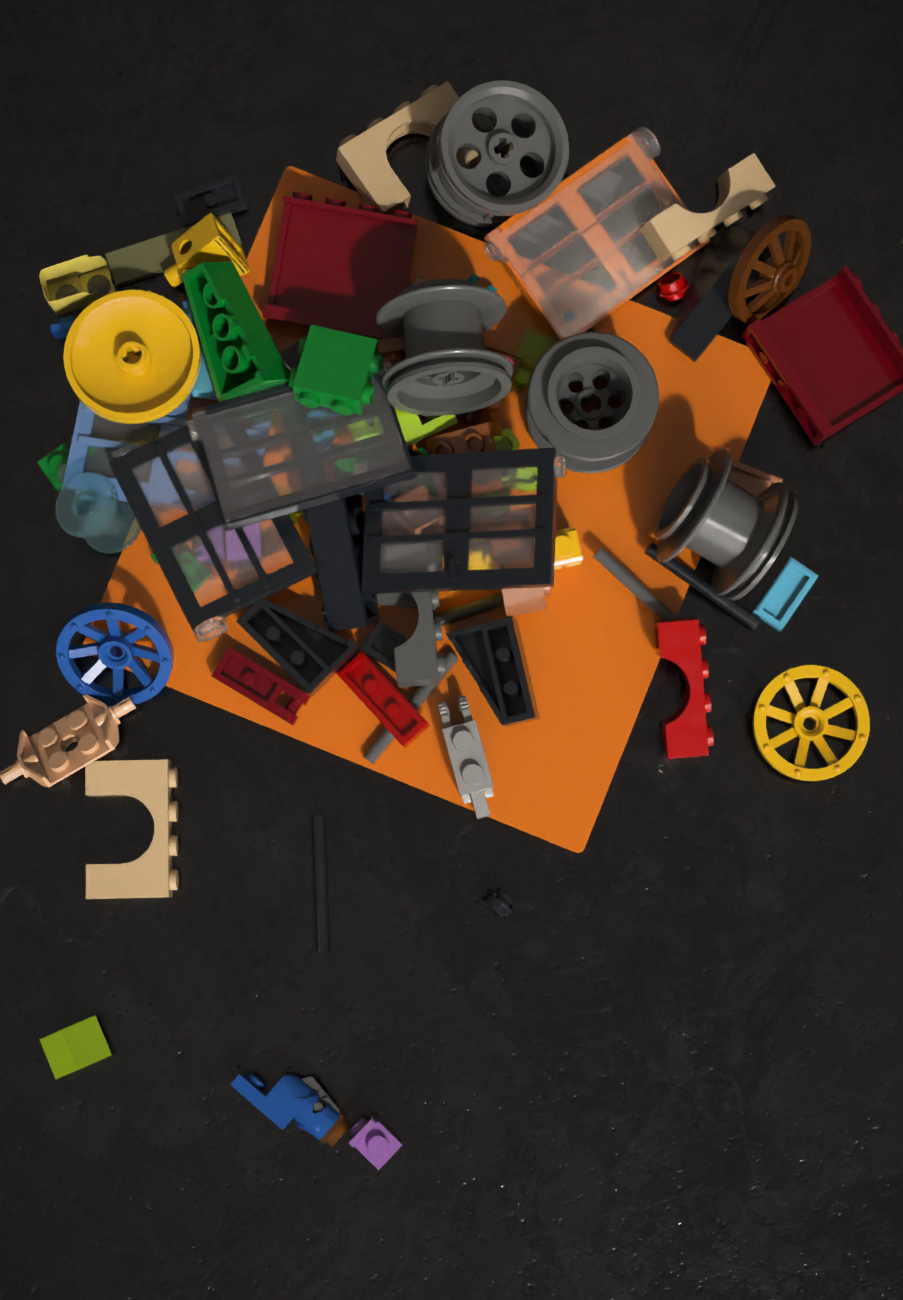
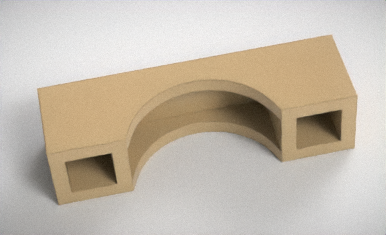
M755 153L732 166L717 178L719 197L713 211L693 213L675 203L639 228L660 262L670 256L676 261L691 251L688 244L696 239L702 244L717 234L714 227L722 222L728 227L743 217L740 211L748 205L751 210H754L769 200L766 193L776 186Z

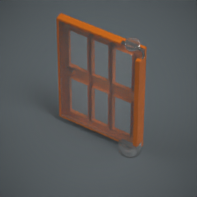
M646 127L638 128L560 182L557 188L536 207L513 215L484 237L487 242L484 245V250L488 257L494 262L500 260L557 342L565 337L585 332L710 241L708 239L700 244L698 239L688 244L691 251L676 261L670 256L660 262L639 228L675 203L688 210L653 159L660 154L661 149L654 134Z

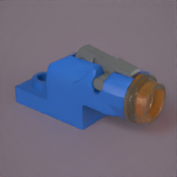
M242 1071L230 1084L282 1130L294 1118L297 1121L295 1125L314 1135L322 1144L327 1142L333 1147L350 1127L344 1121L346 1117L340 1113L339 1107L313 1076L301 1079L297 1075L285 1073L269 1093L263 1089L266 1084L253 1072L246 1075Z

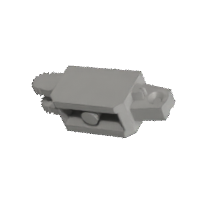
M466 696L458 697V706L465 723L459 725H451L450 712L445 701L437 704L444 726L442 733L459 795L462 797L464 804L473 803L476 818L481 819L490 816L486 798L494 796L492 790L494 786L476 721L472 720Z

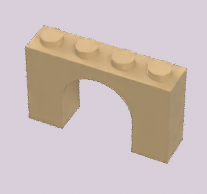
M448 81L439 87L437 85L430 86L421 94V98L412 103L410 101L402 103L394 110V114L384 120L383 118H378L371 122L363 133L358 136L355 134L349 135L340 142L336 162L367 205L379 207L378 213L392 215V210L403 211L408 208L411 195L391 168L386 150L393 141L407 134H423L430 137L438 122L459 99V96ZM472 116L473 126L478 131L483 132L481 127L478 125V123ZM465 147L457 150L456 158L462 167L471 169L478 164L479 155L474 149Z
M168 759L93 761L85 766L86 796L134 797L148 808L154 821L153 840L147 851L138 859L123 864H86V899L173 897V890H178V870H173V856H178V836L172 835V822L178 821L177 801H172V788L178 786L177 767H172V761Z

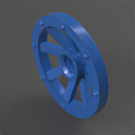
M97 603L80 609L66 621L56 645V657L59 668L70 685L81 694L89 695L107 705H115L130 696L134 704H139L153 698L166 685L174 662L173 647L162 626L147 613L120 603ZM106 619L109 633L88 623ZM119 621L127 622L136 628L129 632L122 631ZM76 632L98 641L70 646L71 638ZM147 635L153 641L157 650L134 642ZM98 654L99 658L84 674L78 669L73 658ZM136 656L160 663L159 670L154 677L149 674ZM106 666L113 669V689L93 682ZM128 666L143 684L142 686L124 689L125 667Z

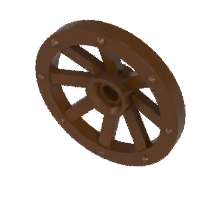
M790 214L779 215L762 226L749 241L739 257L729 285L728 304L735 318L749 325L759 318L764 320L780 310L791 297L803 276L811 250V232L803 220ZM786 231L782 251L778 235ZM768 245L771 256L764 263L758 260V257ZM754 269L760 272L759 281L747 285L751 270ZM760 293L746 306L745 298Z

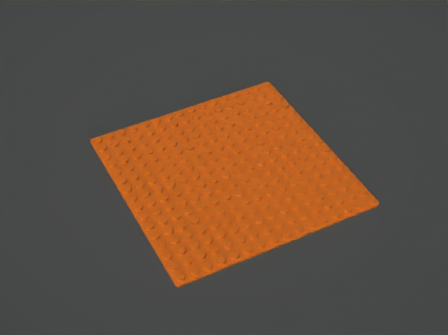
M293 166L285 168L248 254L247 262L250 272L240 276L279 354L301 340L302 336H308L310 327L263 318L264 306L268 304L285 205L283 196L292 197L293 192L306 193L313 196L312 201L325 203L326 198H334L346 201L345 207L358 209L359 204H366L358 192ZM412 214L411 219L417 220L419 224L407 288L413 285L416 276L429 281L437 279L468 280L474 273L480 277L478 285L483 288H487L490 285L497 289L495 293L500 295L506 304V312L503 318L492 328L483 332L485 346L524 358L512 382L511 391L504 397L498 409L485 407L480 423L462 419L460 417L461 414H455L458 423L425 439L486 422H500L502 431L505 428H509L520 442L518 450L538 449L531 438L526 424L525 406L529 380L541 356L553 344L557 343V340L488 243ZM519 256L525 266L532 262ZM541 264L530 271L545 294L569 277ZM577 279L549 300L560 316L567 309L578 316L610 292ZM631 300L622 304L591 327L596 332L609 333L623 338L634 345L646 357L654 370L658 382L659 404L647 439L639 451L619 467L601 473L587 474L573 472L554 463L555 483L557 484L556 531L572 527L576 528L583 560L581 565L568 568L562 566V569L554 570V587H550L551 594L545 596L547 609L513 616L518 622L540 719L508 727L502 726L480 691L475 679L463 663L453 643L450 642L446 635L447 632L506 618L504 606L442 626L443 640L437 641V653L445 655L450 651L459 660L417 710L430 726L406 748L394 738L376 762L372 764L363 755L386 727L337 674L311 697L306 705L302 704L296 714L298 719L294 725L287 723L211 676L228 647L308 694L236 622L252 605L225 618L220 616L192 631L166 578L163 576L164 574L160 566L151 558L153 552L137 520L133 524L100 603H120L135 607L150 615L162 626L171 641L174 653L173 667L165 686L474 811L473 803L464 804L462 797L459 795L442 733L444 726L437 704L445 701L449 708L451 725H459L465 722L459 710L458 697L466 696L472 720H475L494 786L492 788L494 796L486 798L490 811V816L488 817L572 852L581 853L585 849L661 658L656 654L654 620L661 619L603 567L593 555L599 548L603 547L677 616L689 584L644 553L651 542L657 545L658 538L654 535V528L658 515L679 478L698 458L706 457L708 459L716 451L728 448L731 451L732 459L739 462L771 380L749 347L717 335L696 362H693L669 343L677 318ZM595 379L593 381V386L596 389L601 390L607 386L603 379ZM571 382L568 385L570 391L574 393L582 390V386L578 382ZM192 394L187 420L194 421V417L205 415L204 406L218 403V400L193 397ZM610 398L608 400V405L613 409H617L622 405L621 401L617 398ZM589 401L587 406L581 404L582 409L586 413L591 414L593 409L599 410L594 402ZM561 405L564 413L569 415L573 412L570 405ZM280 411L274 413L270 437L286 433ZM418 415L420 420L424 418L423 415ZM254 418L241 422L244 429H253ZM602 420L598 423L599 428H608L612 425L607 420ZM576 424L578 427L588 429L585 424ZM344 428L329 450L353 444L346 428ZM216 434L220 451L234 448L228 435ZM425 439L407 448L414 450L421 456L422 454L418 449L420 447L427 449ZM190 443L181 447L180 452L195 454ZM290 443L267 449L264 468L294 461ZM354 455L321 464L327 484L338 482L333 464L343 460L355 459ZM239 457L230 459L235 461H241ZM178 461L176 475L184 490L214 494L212 485L201 464ZM225 468L228 479L244 475V471ZM298 470L270 478L280 498L304 491ZM501 470L503 478H506V472ZM423 475L409 483L400 482L401 487L399 490L401 493L409 489L415 490L420 486L417 481ZM241 487L231 489L232 493L240 490ZM384 488V494H387L388 489ZM511 489V496L537 495V491L533 494H528ZM484 495L473 498H484ZM362 496L363 511H365L366 496ZM536 504L511 505L510 511L496 521L528 514L531 528H533L536 523ZM150 506L160 527L188 514L186 511ZM471 507L470 532L488 531L487 523L494 521L483 507ZM442 509V511H443L444 514H445V524H444V533H445L446 509ZM303 510L290 513L289 516L316 566L315 557L311 554L309 548L311 535L309 524L303 516ZM394 511L383 512L382 536L406 535L395 520ZM271 519L261 521L264 564H261L266 575L293 563ZM198 536L177 546V556L180 558L187 551L197 560L198 554L195 553V549L200 537ZM490 540L470 541L469 549L490 545ZM438 542V543H444V547H443V555H444L445 542ZM685 547L674 558L695 572L701 556ZM225 558L222 566L235 590L259 579L255 569L236 570V565L230 566L227 558ZM200 563L212 574V577L195 594L200 607L227 595L228 592L215 566ZM316 574L264 598L309 622L329 630L328 623L324 621L322 615L324 602L322 592L316 583ZM461 590L452 593L439 591L440 607L436 608L434 615L500 593V590ZM378 605L379 621L407 639L413 635L417 627L416 621L419 619L418 609ZM106 619L91 623V625L109 633ZM119 621L122 631L129 632L136 628L127 622ZM379 621L367 627L332 631V633L358 644L360 648L356 653L358 654ZM147 635L134 642L157 650L155 644ZM86 636L83 644L95 643L98 641ZM364 653L408 701L418 687L399 688L396 673ZM96 654V655H90V656H93V657H95V658H99L98 654ZM136 656L149 674L154 677L159 670L160 663ZM128 666L124 668L125 670L132 672V670ZM282 692L276 703L285 708L291 697Z

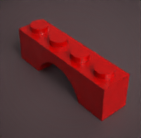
M696 617L654 620L656 654L661 658L676 663L681 669L686 682V693L681 706L674 714L662 720L664 755L668 759L708 756V746L714 745L712 726H707L706 713L711 712V698L709 692H704L703 679L709 677L707 658H702L701 645H706L705 625H699V619Z

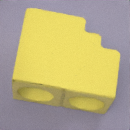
M83 255L44 268L39 274L45 299L57 316L85 308L97 299L116 292L108 264L101 256L88 257V255ZM95 275H103L110 281V291L106 294H100L99 292L90 294L87 289L88 281ZM63 285H72L78 290V294L59 300L55 298L56 291Z

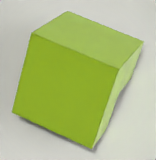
M96 1015L39 1039L55 1079L112 1055Z

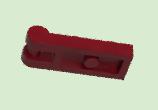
M228 647L211 675L216 680L291 725H294L297 721L298 716L296 714L302 704L306 705L311 698L302 690ZM282 692L291 697L285 708L276 703Z

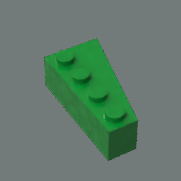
M202 262L183 273L182 279L218 402L279 386L289 381L290 373L233 262Z

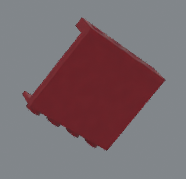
M293 192L292 197L283 196L285 205L268 304L264 306L263 318L306 327L315 325L378 340L393 338L378 328L376 315L385 303L407 288L419 224L417 220L411 219L412 213L392 210V215L378 213L379 207L367 204H359V208L354 209L345 207L346 201L334 198H326V202L321 203L312 201V195L300 192Z
M847 266L842 268L835 277L764 320L759 318L754 321L741 335L814 445L819 444L903 391V349L900 346L899 337L893 329L888 328L881 318L879 307L874 301L869 300L862 289L860 279L856 274L851 273Z

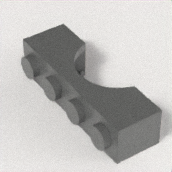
M427 544L385 547L388 574L437 571L435 553H428ZM439 591L406 593L416 603L419 619L413 635L405 643L394 648L397 684L399 688L440 684V675L446 674L444 654L437 653V641L443 640L441 620L434 619L433 608L440 607Z

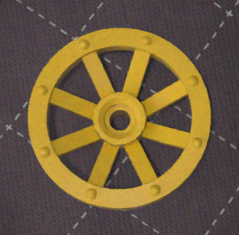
M804 665L784 671L765 686L754 707L752 726L759 751L774 769L793 779L821 781L843 773L858 760L868 741L870 716L863 695L846 676L828 667ZM803 678L818 679L808 707L805 706L794 680ZM829 682L839 688L847 698L822 711L819 708ZM783 686L796 711L795 714L769 705L772 698ZM853 707L856 719L855 731L828 724V719ZM766 716L789 723L792 728L769 740L766 729ZM806 718L813 721L814 727L812 730L805 729L803 722ZM823 735L853 742L848 751L838 760L824 740ZM798 737L799 742L794 764H791L783 759L776 752L775 748ZM810 741L818 749L827 763V767L818 769L804 768Z

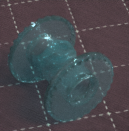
M95 472L78 474L67 481L59 492L55 506V514L59 525L68 534L84 538L88 545L96 551L106 554L120 552L131 545L137 539L138 534H140L141 528L128 502L118 501L114 484L104 475Z

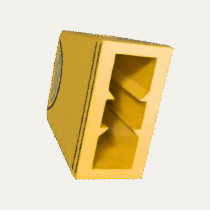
M212 213L206 215L172 243L171 248L176 263L164 270L165 277L172 287L183 283L182 274L202 262H233L240 276L250 272L243 248Z

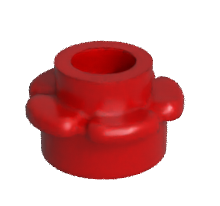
M681 272L669 273L661 277L657 282L659 286L658 296L665 297L668 301L681 299L689 288L688 280L684 279Z

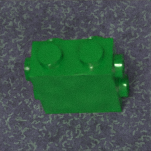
M311 325L308 336H302L300 340L298 356L301 359L298 367L293 366L290 373L289 387H293L295 401H299L302 405L309 408H317L319 406L331 408L341 415L349 416L352 413L362 415L365 404L370 405L373 399L375 385L371 384L374 373H380L384 355L379 353L378 339Z

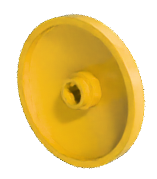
M124 290L97 299L79 314L67 334L63 360L66 376L73 391L88 409L110 421L138 424L153 421L167 415L188 397L200 372L201 349L193 324L184 311L175 303L153 292Z

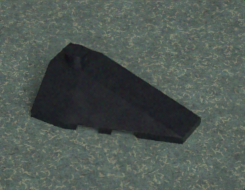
M723 225L701 253L696 271L669 343L693 362H696L733 317L728 304L731 277L740 255L752 237L757 233L756 231ZM768 245L758 257V260L764 263L771 256ZM752 269L747 285L759 281L760 272Z

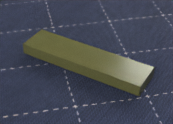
M232 213L216 217L238 244L242 246ZM194 225L106 253L105 255L116 287L118 288L163 273L166 268L175 264L176 260L171 245Z

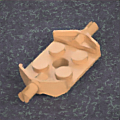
M83 695L87 704L29 737L22 730L20 732L16 763L0 771V778L6 785L23 774L25 778L30 777L42 786L51 787L114 750L119 743L118 724L121 723L119 718L136 709L130 696L113 706H107L105 703L89 695ZM78 742L75 749L66 752L67 747L71 743Z

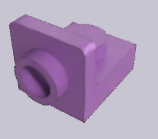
M374 1114L368 1121L361 1117L349 1130L353 1136L349 1139L348 1143L353 1148L355 1147L378 1170L403 1145Z

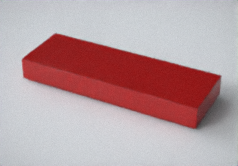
M362 651L356 654L336 673L404 748L430 726Z

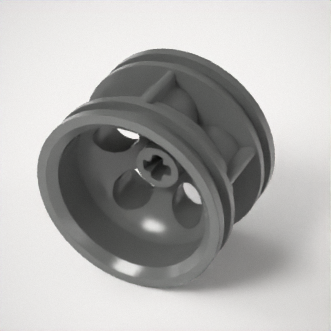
M506 80L480 84L467 91L455 102L435 126L429 137L425 151V172L430 189L440 205L458 220L476 227H498L513 215L536 207L557 188L568 164L569 140L562 117L554 105L532 87ZM478 113L487 115L493 122V130L486 133L478 131L473 126L472 115ZM512 120L525 130L529 136L528 138H520L513 133L511 128ZM499 146V150L504 149L506 153L502 158L501 153L495 154L494 149ZM465 147L474 149L479 155L477 166L473 169L462 167L456 158L458 149ZM523 156H529L535 160L538 167L535 178L527 177L522 173L520 160ZM500 174L506 181L504 196L496 197L489 193L486 187V180L489 175Z

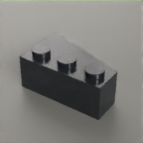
M266 599L254 603L236 621L311 697L360 650L358 644L309 622Z
M508 617L446 633L502 726L508 727L540 719L517 619Z

